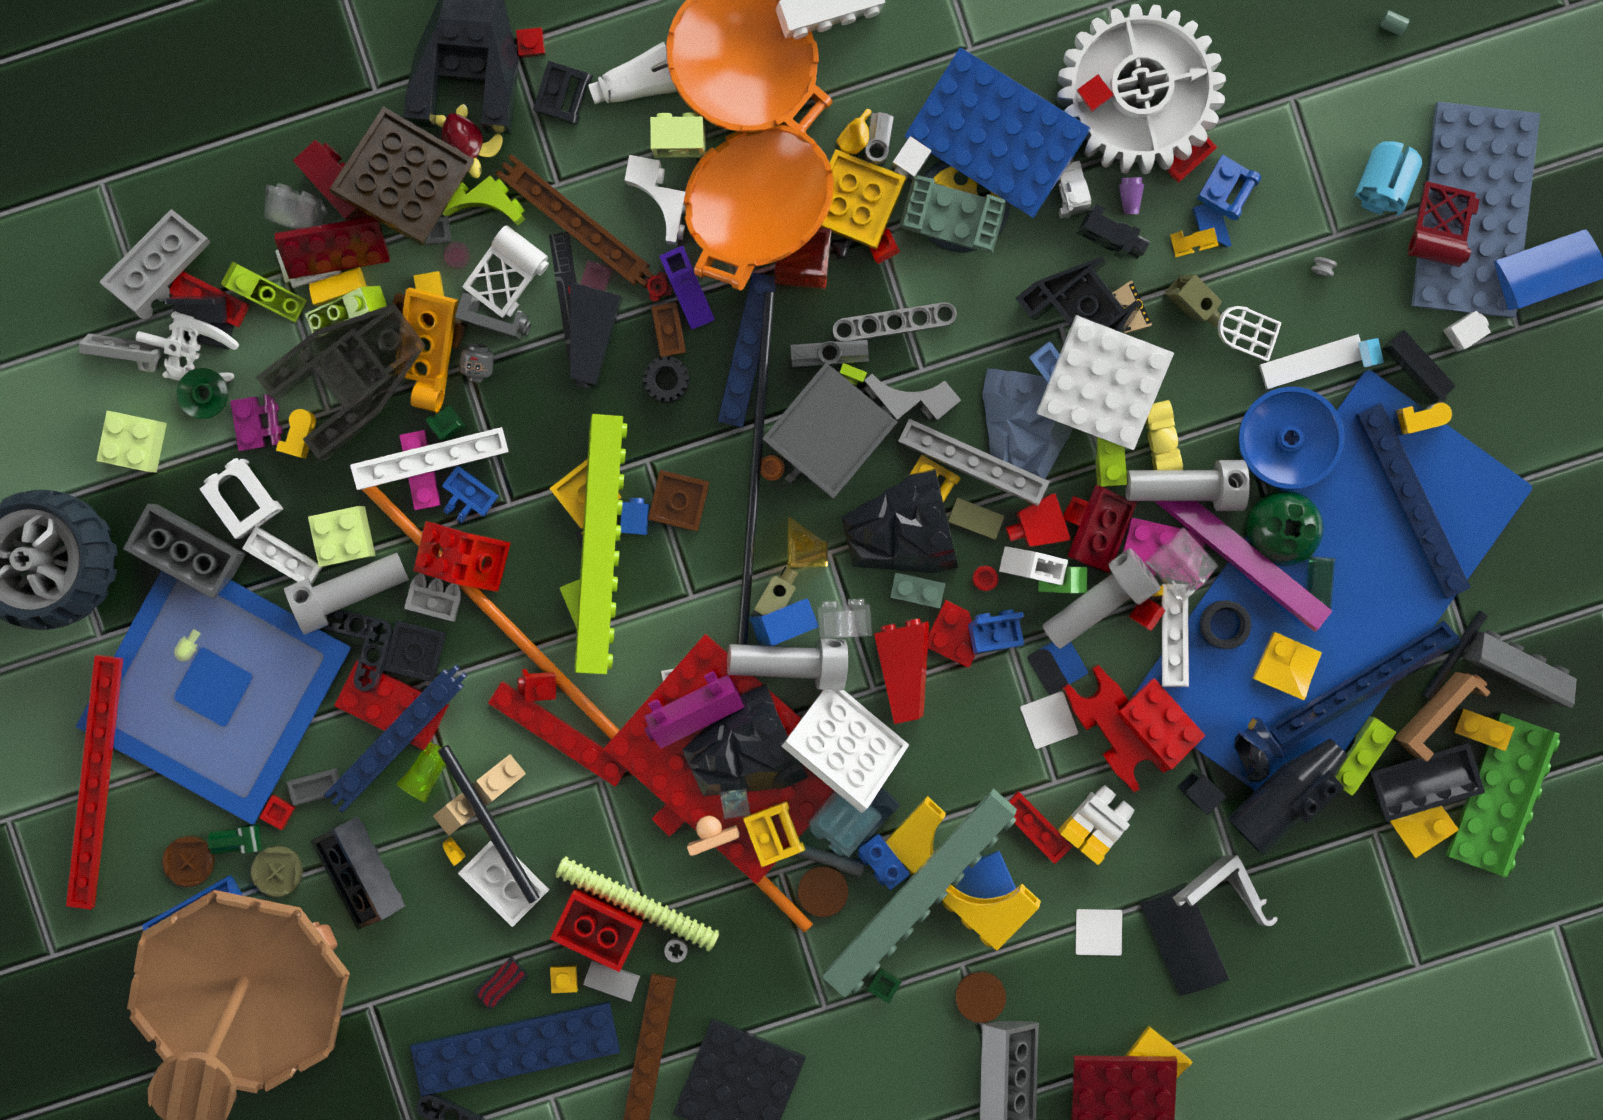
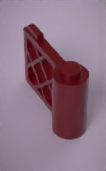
M1425 181L1423 183L1414 233L1408 246V255L1455 267H1461L1463 263L1466 264L1471 254V249L1468 248L1467 243L1471 217L1477 214L1480 199L1475 198L1476 193ZM1429 190L1439 192L1444 201L1434 206L1428 198ZM1457 196L1467 198L1466 208L1461 212L1457 210L1451 201ZM1445 203L1454 215L1446 221L1442 219L1436 210ZM1430 212L1439 224L1435 228L1422 226L1424 216ZM1456 218L1462 227L1461 235L1452 233L1446 224Z

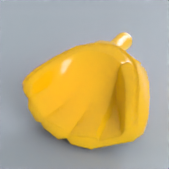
M866 109L860 118H855L838 137L836 142L843 152L858 154L859 151L867 146L869 128L865 121L872 113L870 109Z

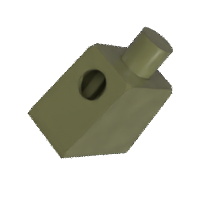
M1196 274L1180 275L1164 295L1192 320L1207 321L1214 328L1217 327L1219 318L1222 315L1217 308L1222 301Z
M785 566L779 577L773 575L753 610L752 616L766 615L786 607L796 589L792 584L798 573ZM775 589L781 590L783 595L777 597L774 594Z

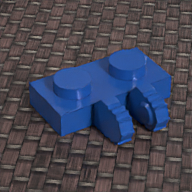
M456 466L442 485V487L453 494L443 512L447 515L451 513L459 500L467 504L457 516L456 521L460 524L465 521L472 509L482 516H486L499 498L498 494L460 466Z

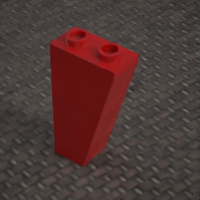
M920 618L905 621L906 626L896 628L895 623L881 626V631L874 634L894 724L917 720L924 716L929 623L928 621L921 622Z

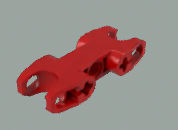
M1097 664L1091 668L1098 682L1097 691L1093 696L1081 697L1069 684L1064 686L1063 690L1068 697L1073 713L1087 731L1096 724L1112 746L1111 749L1102 754L1113 772L1135 793L1140 789L1133 773L1138 762L1151 760L1161 772L1165 773L1168 770L1117 714L1119 709L1129 700L1119 685Z

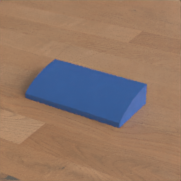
M1586 229L1493 261L1508 310L1519 309L1603 279V257Z

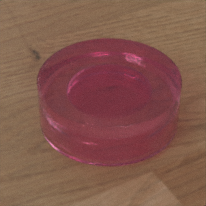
M452 242L444 250V259L450 267L460 269L469 263L470 251L463 243Z

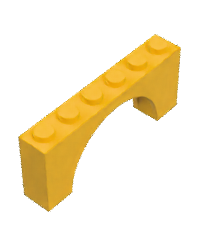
M928 796L885 841L898 859L905 865L911 876L934 853V835L938 825L946 815ZM950 884L945 890L947 895L942 901L947 910L957 913L961 917V922L968 929H974L980 935L981 941L987 947H993L996 951L1039 909L1041 903L1023 884L1008 894L987 899L966 895Z

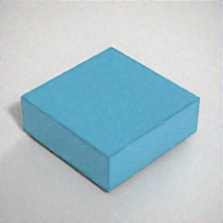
M1378 338L1359 342L1358 345L1364 367L1384 363Z

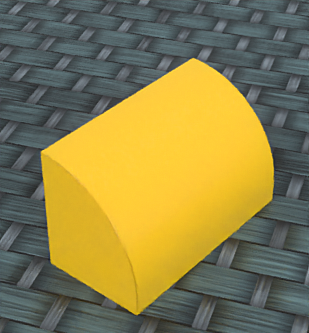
M360 267L309 284L313 305L318 307L355 289L367 287Z

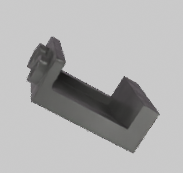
M462 293L455 316L458 320L521 341L523 336H528L531 321H528L529 316L523 311L517 310L512 324L478 314L481 301L472 295Z

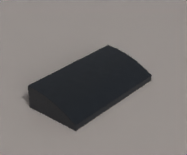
M1462 743L1435 751L1428 761L1414 757L1371 770L1367 777L1385 822L1485 793L1470 744Z
M1186 882L1139 902L1179 996L1195 993L1230 980L1197 902L1193 906H1189L1186 901L1182 906H1178L1173 899L1176 894L1188 885Z

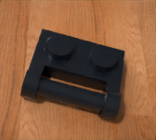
M548 60L534 104V112L578 125L580 119L578 114L587 85L591 84L593 75ZM571 78L578 80L569 112L562 111Z

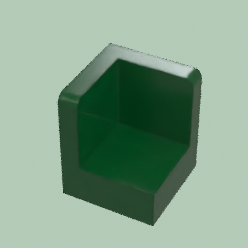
M450 405L434 417L429 416L425 419L437 437L442 441H447L466 427Z

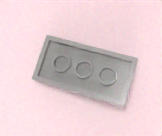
M171 209L99 283L140 318L148 319L152 316L153 312L151 303L155 299L163 302L165 298H169V284L211 242Z

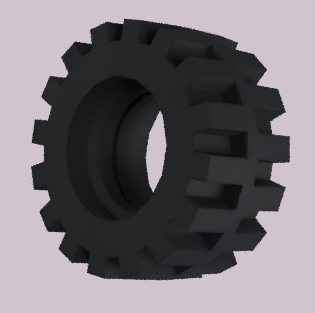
M662 356L655 358L644 371V387L648 394L657 401L664 403L675 402L687 392L690 383L688 370L681 361L674 357ZM663 369L673 370L677 375V383L670 390H662L656 384V376Z

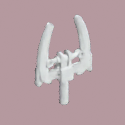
M176 311L171 314L174 322L169 325L172 335L168 338L138 331L136 334V341L165 348L164 353L168 354L169 357L168 359L165 358L164 366L167 370L162 375L164 378L178 381L188 371L195 369L193 361L199 358L200 354L196 351H199L201 345L197 344L198 342L196 341L199 334L215 339L233 350L239 347L237 341L217 327ZM185 331H189V336L191 337L189 342L184 338ZM182 356L186 357V366L180 365V359ZM219 373L225 382H230L234 379L233 373Z

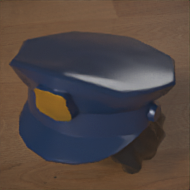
M1251 717L1247 729L1236 731L1238 734L1235 737L1234 747L1243 762L1247 779L1251 782H1261L1270 774L1269 761L1273 758H1284V755L1262 719Z

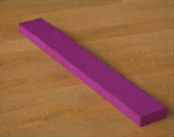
M1154 501L1314 632L1320 628L1331 614L1332 610L1199 502Z

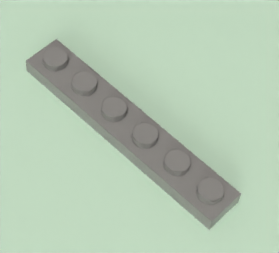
M911 419L908 420L898 440L900 445L1036 506H1039L1050 482Z

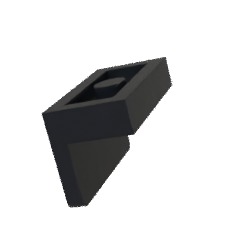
M173 296L165 298V304H173V312L176 311L192 316L194 319L206 323L227 322L226 296Z

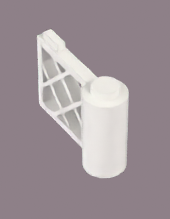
M506 225L496 235L492 246L462 287L502 318H505L506 315L511 317L520 305L516 301L536 274L541 276L548 268L549 263L546 262L548 256ZM493 254L501 259L502 271H489L488 261ZM506 264L509 265V266H510L511 268H513V269L507 270ZM483 268H485V273L480 274ZM518 272L525 279L519 287L510 288L508 273ZM503 274L506 289L492 290L490 275ZM486 276L488 291L478 292L471 287L477 277ZM516 290L511 297L510 291ZM506 292L508 302L503 309L494 304L493 293ZM489 294V300L483 295Z

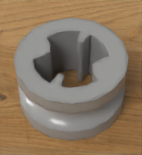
M1315 257L1314 262L1316 264L1311 267V271L1319 275L1333 277L1334 272L1332 269L1337 266V263L1330 259Z
M671 938L665 946V956L671 962H681L687 955L688 946L681 938ZM679 944L680 950L683 953H678L677 956L672 955L673 951L669 947Z

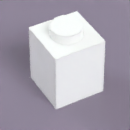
M910 136L893 161L892 167L895 168L894 172L905 176L906 179L910 178L912 180L929 158L931 150Z
M1477 311L1468 313L1443 330L1456 351L1468 348L1491 333L1488 328L1489 323L1487 319Z

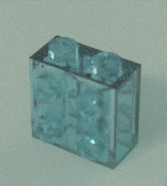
M833 791L809 820V825L811 826L809 830L817 838L822 839L824 837L831 842L829 847L840 856L844 853L849 857L882 818V815L871 805L861 813L836 791Z

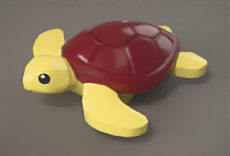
M462 104L456 109V114H449L447 118L444 115H437L435 123L442 127L441 140L474 159V164L468 174L473 178H479L481 164L477 160V156L487 158L495 156L502 147L503 139L500 134H496L490 141L483 143L480 129L471 120L467 119L468 108Z

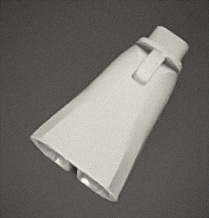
M664 42L652 47L636 58L609 70L602 75V78L601 76L598 77V82L589 84L595 104L606 101V103L623 102L641 97L678 92L668 70L666 45Z

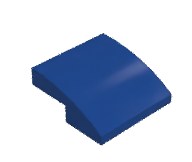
M1000 851L981 857L972 868L968 865L962 872L965 874L964 877L955 886L957 890L966 895L984 899L999 897L1016 889Z

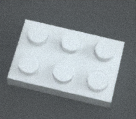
M490 841L458 874L513 927L549 891V888L518 859L540 896L538 900L529 904L492 841Z

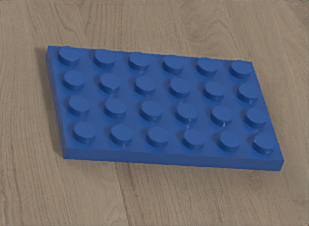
M960 47L904 137L909 139L911 136L929 148L932 155L1034 218L1091 128Z

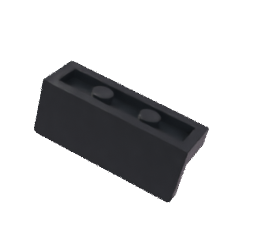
M1405 330L1400 331L1383 347L1434 404L1444 402L1447 399L1445 396L1456 387Z

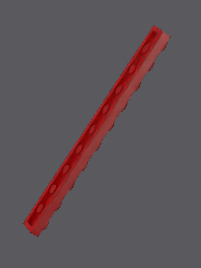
M99 654L94 656L66 906L89 910L95 908L123 658Z

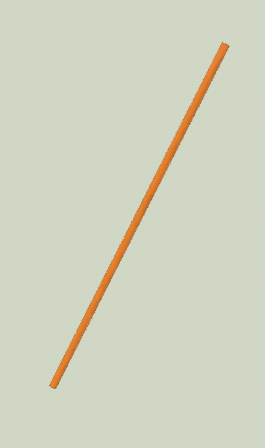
M376 486L361 489L419 547L422 532ZM459 585V588L544 673H555L556 685L612 740L620 730L478 588ZM766 876L756 884L803 932H806L813 925Z

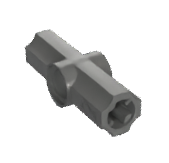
M867 340L827 341L824 343L791 345L792 368L822 366L826 362L830 366L843 363L869 362ZM827 347L834 348L837 351L836 358L826 360L822 355L823 350Z

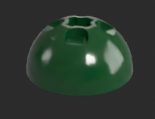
M1282 490L1267 494L1254 505L1248 516L1247 537L1250 545L1277 566H1293L1304 562L1315 553L1323 538L1324 524L1319 509L1308 497L1298 492Z

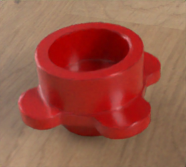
M659 272L657 276L645 279L647 282L646 288L650 293L649 298L653 302H657L664 295L670 296L673 292V288L668 285L667 275L664 272ZM659 284L661 286L660 289H656V285Z

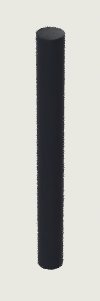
M1480 610L1461 636L1460 643L1454 646L1421 694L1428 700L1432 699L1488 617L1487 614Z

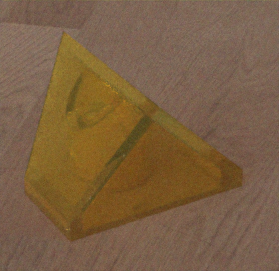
M788 516V567H828V542H824Z

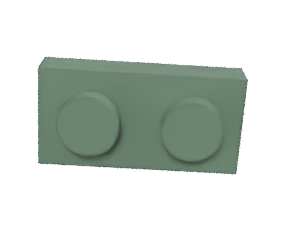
M895 573L890 598L940 608L945 583Z

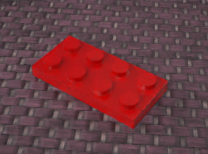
M356 660L334 706L385 731L423 691L383 672L378 688L374 692L365 693L357 689L354 684V676L359 660ZM365 665V667H364L365 669L369 670V673H370V670L376 672V669H377V668H371V667H369V666H367V665ZM369 673L367 678L361 679V682L365 684L364 687H366V684L372 683ZM449 704L432 719L410 744L424 751L428 749Z

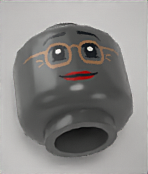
M468 344V347L461 350L460 373L467 376L468 381L483 382V378L492 375L493 352L484 344Z

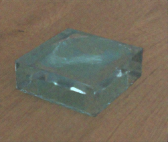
M746 789L721 792L725 819L750 815Z

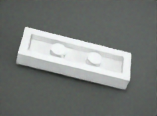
M259 527L253 529L242 548L297 582L309 578L311 584H313L322 567H319L318 562Z

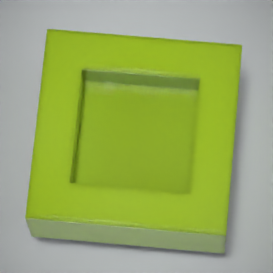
M844 363L840 370V374L854 386H857L858 382L863 384L867 372Z

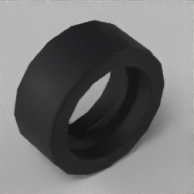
M1228 600L1216 601L1208 605L1202 612L1199 621L1200 632L1204 639L1212 646L1221 649H1234L1242 645L1249 637L1251 631V618L1247 610L1239 603ZM1227 609L1237 614L1240 620V629L1235 637L1222 640L1213 634L1210 622L1216 612Z

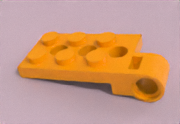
M408 288L405 293L394 375L418 381L411 394V406L437 413L442 407L445 395L458 300ZM424 313H429L433 316V326H429L424 322ZM421 338L429 340L431 344L430 350H425L421 347ZM417 362H422L426 365V374H421L417 370Z

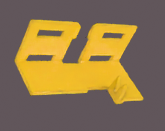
M1214 228L1195 232L1193 235L1184 237L1182 230L1170 234L1175 258L1194 253L1193 247L1200 246L1199 251L1219 246Z

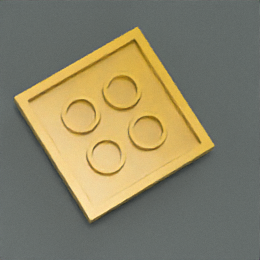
M835 149L830 161L834 179L833 199L821 228L877 249L907 179L903 175Z

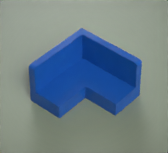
M808 599L800 600L766 615L749 617L758 643L761 646H773L819 627Z

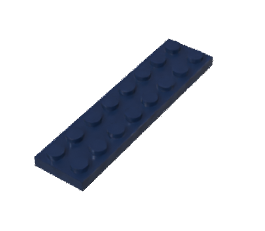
M610 1001L419 1042L410 1046L421 1096L620 1053Z

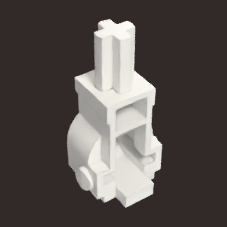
M1072 158L1057 181L1063 207L1059 210L1060 219H1069L1071 215L1088 212L1091 205V198L1083 176L1080 161L1074 162Z

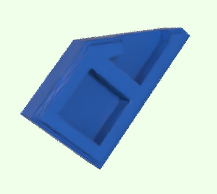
M1206 204L1192 208L1198 231L1214 228L1218 243L1222 244L1225 248L1232 246L1223 214Z

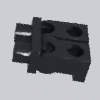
M1095 204L1088 210L1076 234L1107 250L1116 251L1114 255L1119 258L1127 254L1137 260L1139 256L1144 255L1150 241L1139 236L1141 229L1135 226L1131 228L1123 222L1116 223L1103 216L1105 208L1098 204Z

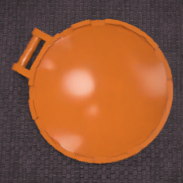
M686 0L677 11L667 36L666 60L673 84L682 99L695 113L703 116V119L733 131L755 132L784 125L807 134L806 130L824 109H828L833 103L832 99L815 85L819 54L817 42L814 41L812 32H808L807 36L800 39H794L793 37L785 39L775 10L781 0ZM811 98L816 103L798 124L793 120V117Z
M778 125L755 132L736 131L726 136V141L715 149L713 147L710 148L697 163L688 180L684 197L687 227L696 243L703 249L694 268L696 276L702 278L707 276L731 284L732 288L741 291L744 289L755 266L773 263L791 255L805 245L823 224L829 212L834 192L831 165L826 154L814 139L802 131L789 126ZM714 260L738 267L735 275L711 267Z

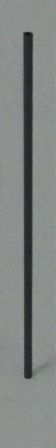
M764 292L737 644L747 645L763 447L762 438L764 435L775 292Z

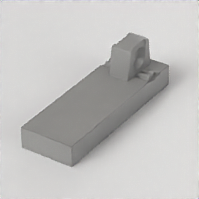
M89 333L79 343V353L137 361L139 371L154 372L157 369L158 360L164 355V348L131 339Z

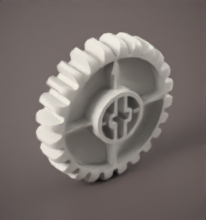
M1133 4L1127 18H1124L1119 9H1112L1108 18V25L1100 18L1093 19L1090 25L1091 35L1087 32H1079L1075 37L1077 49H1068L1065 52L1063 60L1067 68L1061 69L1057 78L1058 83L1065 88L1057 93V103L1062 106H1068L1064 112L1091 128L1085 138L1088 140L1084 154L1087 157H1091L1098 151H1101L1103 153L1101 165L1105 168H1108L1114 159L1120 160L1121 172L1126 174L1130 171L1134 162H1138L1142 174H1149L1154 160L1157 161L1163 170L1170 169L1174 155L1183 161L1187 160L1192 153L1191 144L1197 147L1203 146L1208 136L1205 130L1215 128L1219 121V117L1214 111L1219 110L1223 106L1225 97L1220 92H1217V90L1222 88L1226 82V77L1222 73L1213 71L1218 67L1222 59L1219 54L1212 53L1206 55L1205 52L1212 42L1209 36H1202L1195 39L1194 34L1198 24L1191 21L1184 27L1178 25L1180 12L1176 10L1172 11L1167 19L1161 18V8L1159 5H1153L1148 16H1143L1139 4ZM1131 72L1130 78L1119 80L1124 74ZM1099 74L1114 95L1103 105L1091 112L1076 91ZM1136 84H1140L1141 90L1147 89L1145 95H1141L1140 89L1134 90ZM1163 98L1158 105L1150 108L1151 101Z

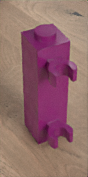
M714 671L704 675L708 685L662 707L658 699L648 703L652 712L645 715L648 724L645 727V731L650 741L655 740L662 749L744 708L738 690L729 675L718 679Z

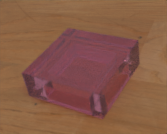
M587 260L580 284L606 291L613 269Z

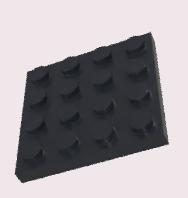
M712 1018L673 1114L687 1120H781L806 1056Z

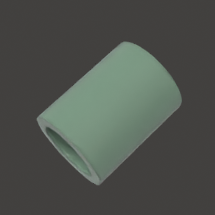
M1387 10L1379 27L1402 36L1408 26L1409 19Z

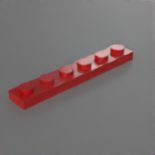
M504 681L500 683L488 704L614 787H616L627 770L604 750L603 746L536 702H525L522 693H518V690Z

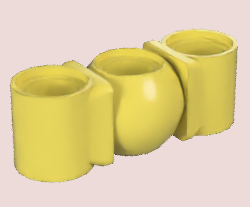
M1169 400L1153 403L1145 422L1146 428L1149 430L1148 441L1152 451L1153 469L1183 470L1180 450L1177 448L1178 437L1174 427L1175 422L1171 403Z

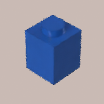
M629 497V502H622L621 533L648 535L650 504H644V499Z

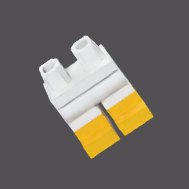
M1106 785L1095 794L1091 792L1087 799L1081 803L1058 829L1064 838L1079 848L1081 852L1098 866L1105 858L1104 856L1120 838L1124 830L1130 826L1127 821L1135 811L1124 800L1115 810L1108 806L1116 794Z

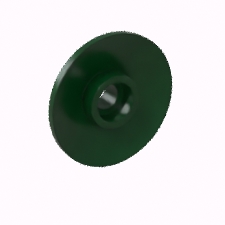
M196 368L188 371L179 381L177 400L182 410L188 415L198 419L212 418L218 415L226 406L228 387L223 377L216 371L208 368ZM204 389L209 391V396L206 399L202 397Z

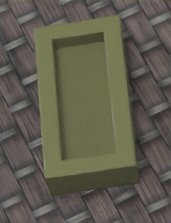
M956 498L948 522L996 540L1005 516Z

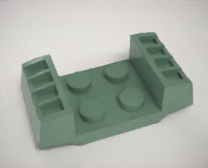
M916 175L912 178L899 224L900 228L993 254L1007 206L1004 199L992 195H987L985 198L935 184V179Z

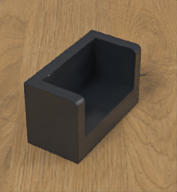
M1196 769L1178 784V789L1198 809L1207 815L1226 798L1204 774Z

